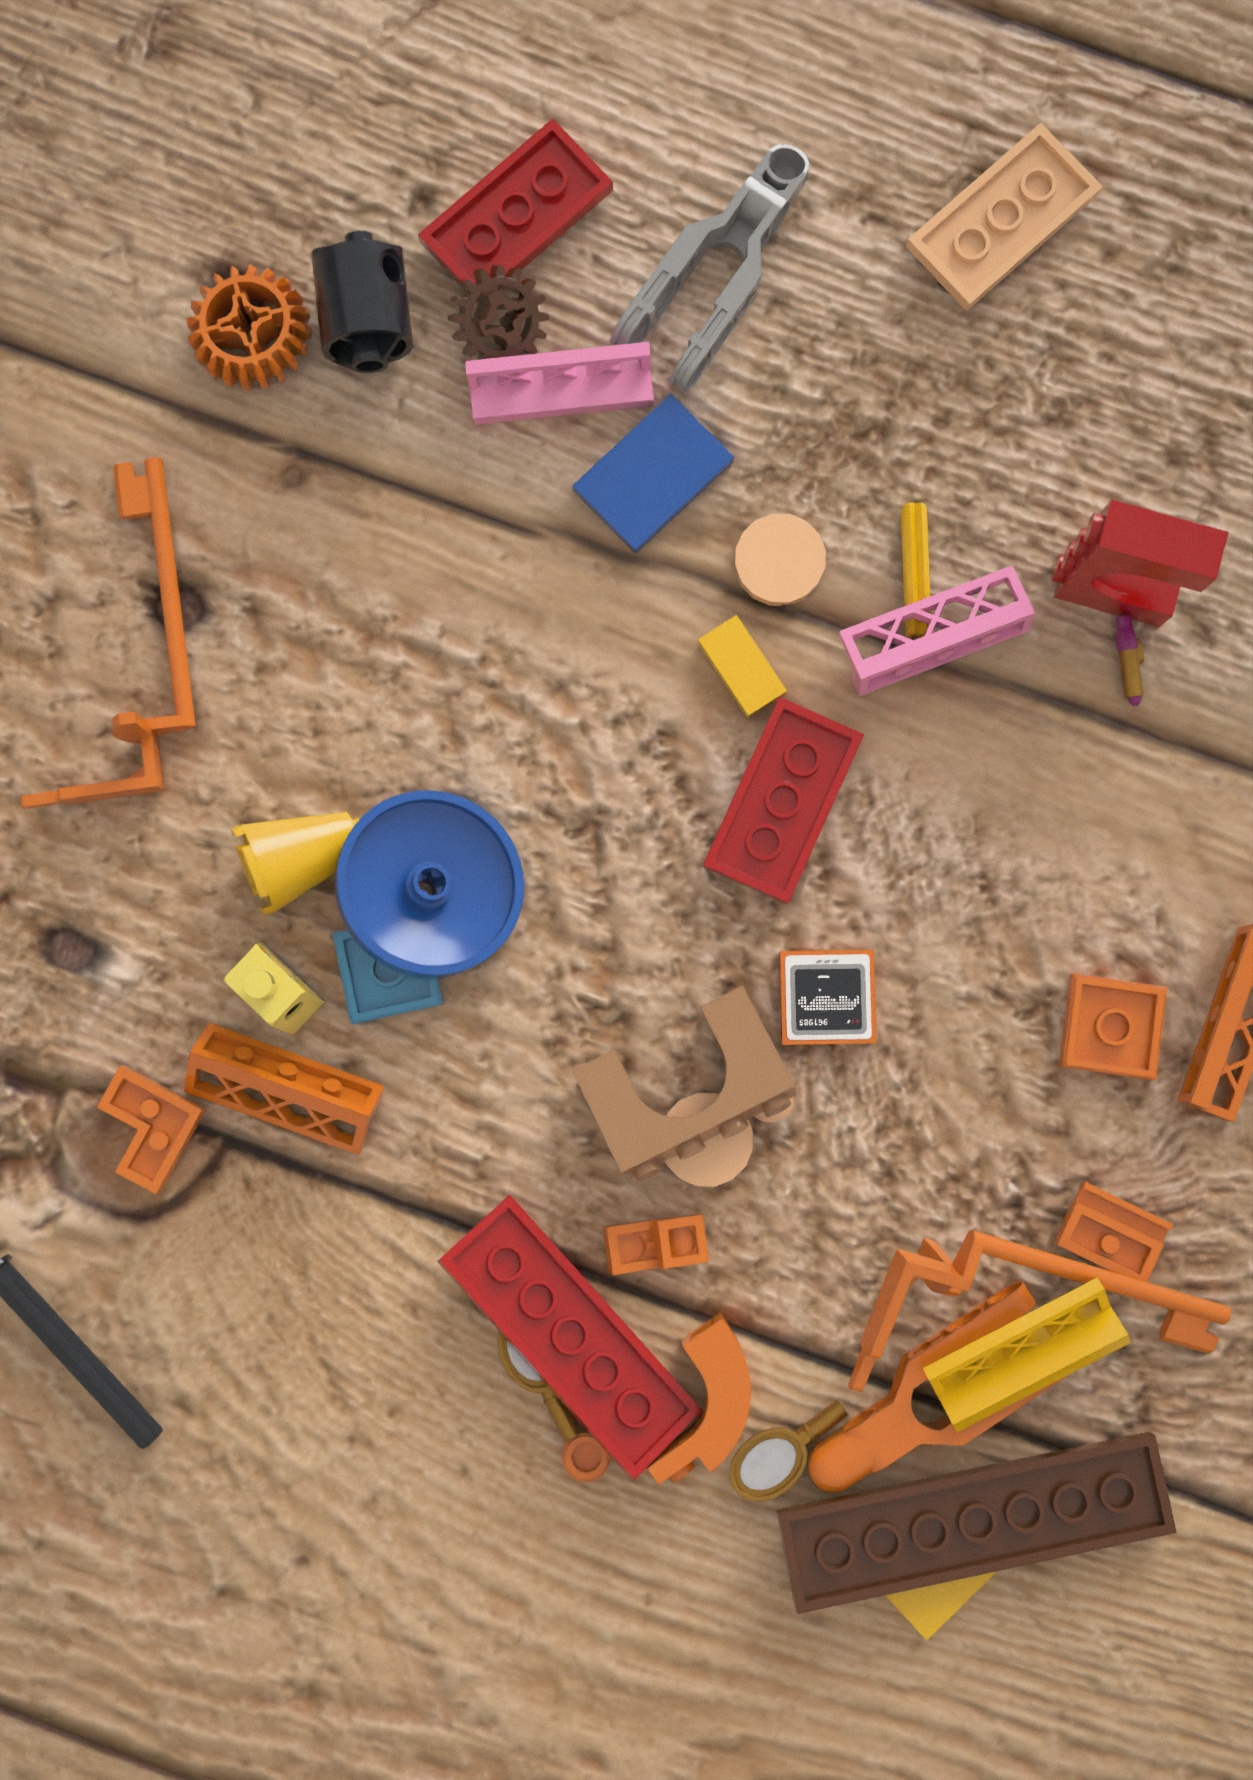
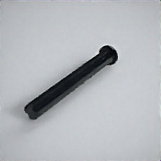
M7 1254L0 1258V1297L139 1448L145 1449L152 1444L162 1433V1426L10 1263L12 1256Z

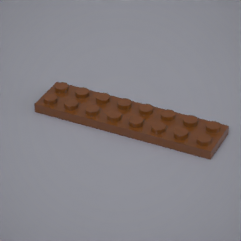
M1151 1432L776 1510L794 1606L798 1614L1177 1533L1156 1435Z

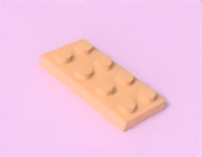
M1040 123L908 238L906 248L953 298L968 311L1099 195L1103 186Z

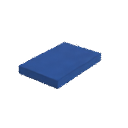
M670 394L572 485V488L581 500L637 554L734 462V456Z

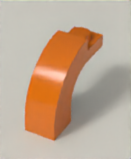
M720 1312L681 1339L682 1347L705 1381L706 1399L703 1411L696 1422L676 1437L647 1467L658 1485L668 1478L672 1483L682 1479L694 1469L695 1464L693 1460L697 1457L700 1458L708 1472H712L728 1457L736 1446L747 1422L751 1400L749 1369L736 1335Z

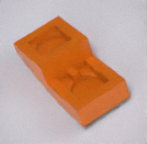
M703 1214L665 1217L602 1226L608 1274L618 1275L655 1268L670 1269L709 1262Z

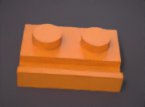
M1081 1181L1079 1192L1075 1200L1072 1201L1053 1244L1111 1272L1148 1282L1164 1246L1165 1236L1168 1230L1171 1231L1173 1224L1087 1182Z

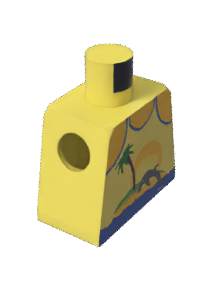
M263 941L257 943L223 978L224 982L269 1025L293 1036L326 1002ZM299 1003V1005L297 1006V1008H296L291 1014H289L288 1016H286L287 1013H288L295 1005H297V1004Z

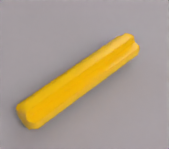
M907 503L901 509L904 606L930 597L927 506L924 503ZM914 618L905 621V634L908 638L914 639L924 637L930 624Z

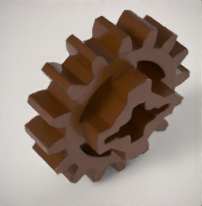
M492 265L490 276L485 269L478 268L474 270L475 283L465 279L459 282L465 294L463 297L451 296L450 301L459 306V312L449 315L448 321L459 323L460 329L452 335V338L456 341L466 340L467 344L462 351L465 356L472 357L478 353L477 360L518 356L522 355L523 351L528 354H536L538 352L532 341L534 338H546L547 334L539 329L538 326L539 322L549 319V314L539 312L538 305L542 304L546 298L545 295L541 294L532 295L531 291L536 284L534 279L526 278L519 282L521 277L520 269L510 268L505 276L503 265ZM497 285L510 288L519 297L505 298L503 291L499 290ZM477 300L478 305L475 314L472 317L473 306ZM497 309L510 310L500 319L501 326L489 324L493 322L492 319L498 316ZM524 318H525V325H524L523 331H522V333H521V335H520V329H521V327H522V324H523V321H524ZM492 336L495 344L499 345L500 349H492L486 346L479 338Z

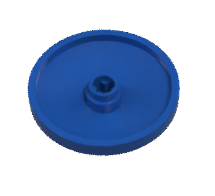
M422 790L406 792L386 799L374 806L363 815L347 836L338 856L335 869L334 886L338 910L354 941L363 951L383 966L409 976L443 978L466 972L478 966L494 954L508 939L522 909L524 898L523 869L518 852L505 829L492 815L477 804L455 794L442 791ZM418 884H428L432 889V895H429L425 890H421Z

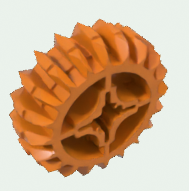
M249 264L245 275H240L238 269L231 266L229 273L231 278L223 280L220 275L214 273L213 280L216 286L210 289L200 285V293L204 301H191L190 307L195 316L186 318L187 326L193 332L188 336V342L192 349L197 350L195 358L201 366H207L208 374L215 378V380L222 376L224 384L230 388L239 380L242 388L249 392L253 382L258 380L261 388L267 390L269 387L268 378L274 375L278 381L284 383L285 375L282 370L288 367L291 370L298 371L299 364L294 355L307 356L308 348L303 341L311 339L312 331L309 325L306 324L310 321V314L308 309L302 306L304 301L300 292L296 290L291 291L292 286L284 276L276 280L274 272L269 268L259 276L256 267H253L251 264ZM250 301L267 302L277 307V309L270 310L269 306L258 308L252 306ZM232 308L231 312L223 317ZM247 315L252 321V330L250 331L252 342L249 340L247 336V326H249ZM278 338L275 341V343L266 350V347L270 343V341ZM228 346L230 350L243 349L248 352L249 357L233 356L225 353L220 348Z

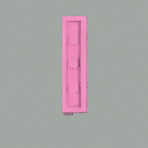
M649 342L465 361L474 425L654 406Z
M1012 565L839 631V638L853 667V685L858 696H862L1027 633L1030 630L1035 611ZM1006 583L1015 602L999 607L985 602L983 599L988 589ZM979 593L978 598H975V597H972V596H971V595H974V594ZM953 602L973 608L968 620L958 624L943 619L940 615L944 606ZM935 609H936L934 615H933V614H930V613H927V612H929V611H932V610H935ZM978 610L984 612V614L976 616ZM911 618L930 624L925 636L916 640L898 635L897 631L901 622ZM893 626L891 631L885 630V628ZM935 627L942 629L933 633ZM869 634L886 640L881 653L863 660L854 640ZM892 643L899 645L895 648L890 649Z

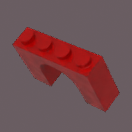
M1111 499L1100 514H1092L1087 528L1081 527L1075 542H1069L1065 554H1059L1051 575V581L1057 583L1053 598L1117 616L1130 615L1131 620L1160 628L1173 617L1180 587L1202 592L1217 579L1229 532Z

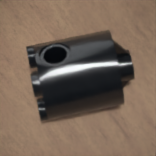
M353 231L345 235L344 242L312 250L311 257L321 350L324 357L359 373H376L386 369L388 363L408 355L413 349L414 344L402 247L373 240V235L367 231Z

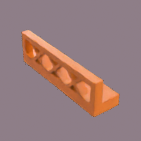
M1253 924L1238 927L1177 1099L1178 1103L1229 1122H1235L1253 1070V1028L1251 1034L1247 1029V1026L1253 1024V1017L1244 1021L1241 1017L1251 987H1253ZM1238 1031L1246 1048L1241 1059L1227 1064L1226 1059L1235 1033ZM1238 1068L1236 1077L1234 1079V1076L1231 1071ZM1221 1075L1224 1076L1230 1089L1225 1108L1211 1104Z
M212 1023L207 1025L190 1050L184 1092L356 1155H360L364 1147L370 1120L382 1099L384 1086ZM201 1070L216 1075L223 1085L216 1086L200 1080ZM250 1087L260 1091L266 1101L260 1102L250 1098L244 1089ZM294 1103L304 1107L310 1114V1117L304 1118L294 1114L288 1105ZM338 1119L356 1126L355 1135L338 1130L332 1121Z

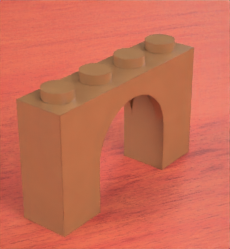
M743 986L700 1007L703 1018L726 1061V1079L722 1091L716 1100L705 1110L695 1115L668 1117L647 1107L638 1097L615 1049L572 1070L618 1168L626 1180L635 1177L636 1181L648 1179L663 1169L660 1163L678 1155L680 1160L692 1157L705 1149L704 1141L720 1133L723 1138L736 1135L749 1126L746 1120L764 1112L766 1117L773 1116L787 1109L792 1104L790 1098L796 1096L795 1084Z

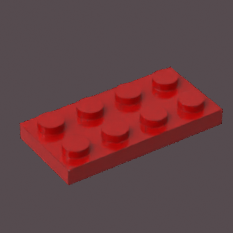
M552 118L418 234L420 243L459 285L462 279L475 283L474 270L478 268L485 269L490 276L492 265H503L506 276L510 268L522 270L608 196L613 191V181ZM497 285L498 289L503 287V285Z
M779 697L702 867L788 905L864 734Z

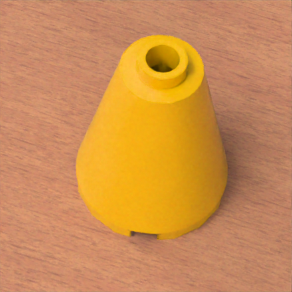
M347 812L242 824L231 828L232 837L242 835L244 844L236 846V850L254 896L259 895L260 899L264 897L267 904L259 906L264 917L275 913L335 874L341 848L355 824L360 820L359 818L352 820Z

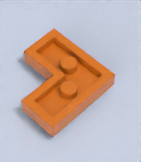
M120 1065L97 1106L98 1109L137 1129L115 1173L154 1194H160L207 1109L131 1068Z

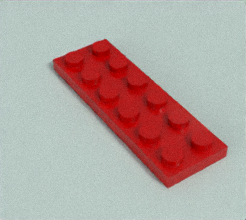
M511 1195L507 1196L437 1261L631 1480H635L703 1411Z

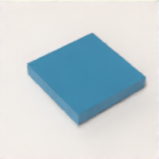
M348 930L332 933L351 1024L354 1025L444 1005L439 978H419L393 971L363 951L354 941Z

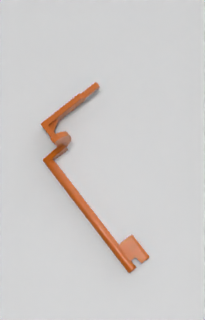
M148 458L144 461L146 471L144 476L136 477L135 469L131 462L114 465L113 472L119 519L128 520L151 516L175 715L145 719L135 711L115 715L111 720L113 736L125 742L141 744L143 767L128 779L59 788L57 791L21 796L23 809L57 804L70 805L165 791L158 735L196 727L164 466L161 458Z
M970 1230L967 1233L953 1262L934 1240L924 1238L918 1254L901 1249L896 1250L861 1338L860 1345L862 1350L849 1380L848 1387L851 1390L863 1392L876 1358L880 1359L882 1357L909 1287L919 1278H923L931 1291L952 1297L960 1295L962 1290L969 1291L981 1254L1083 1284L1098 1278L1107 1291L1167 1308L1168 1312L1159 1331V1340L1207 1354L1215 1350L1219 1340L1214 1333L1207 1331L1210 1321L1226 1325L1230 1320L1231 1310L1228 1306L974 1230Z

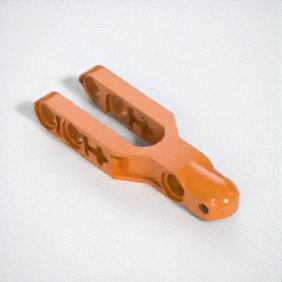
M1019 1281L1007 1286L904 1354L888 1395L853 1417L845 1425L816 1443L811 1449L807 1459V1469L812 1482L822 1491L839 1493L868 1474L878 1472L889 1466L920 1444L964 1446L1061 1381L1062 1379L959 1432H956L947 1414L935 1422H919L913 1414L911 1407L913 1390L928 1380L923 1370L924 1367L1013 1322L1035 1307L1037 1303L1027 1290L1024 1282Z

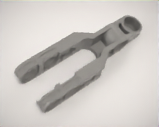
M781 144L772 147L765 154L751 176L741 186L723 213L685 226L621 316L612 332L610 343L622 345L643 342L707 250L714 247H727L734 250L742 258V265L715 301L713 314L698 335L693 333L689 338L688 349L676 365L671 377L666 378L668 382L685 393L688 392L759 293V280L762 276L761 251L782 222L789 206L805 185L809 172V161L806 155L800 149L791 145Z

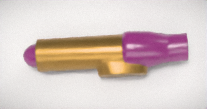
M1125 615L1115 618L1117 626L1116 646L1120 658L1125 699H1128L1132 706H1138L1144 696L1140 664L1144 663V650L1141 640L1136 637L1132 627L1131 616Z

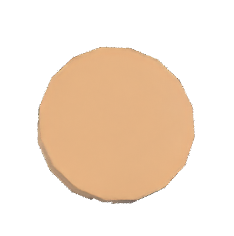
M771 514L755 520L742 533L735 549V570L741 587L753 599L769 606L795 604L805 600L817 588L825 570L826 550L819 533L807 521L791 514Z
M695 1093L679 1100L667 1112L666 1116L688 1117L695 1115L709 1107L719 1094ZM746 1120L749 1126L738 1134L723 1138L720 1133L704 1141L705 1149L696 1155L684 1160H680L678 1155L666 1160V1165L679 1179L695 1186L716 1187L733 1180L746 1167L753 1150V1130L749 1120Z

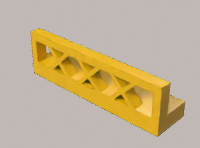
M1095 1278L924 1367L923 1370L956 1432H959L1131 1343L1128 1333L1113 1311L1104 1287L1099 1279Z

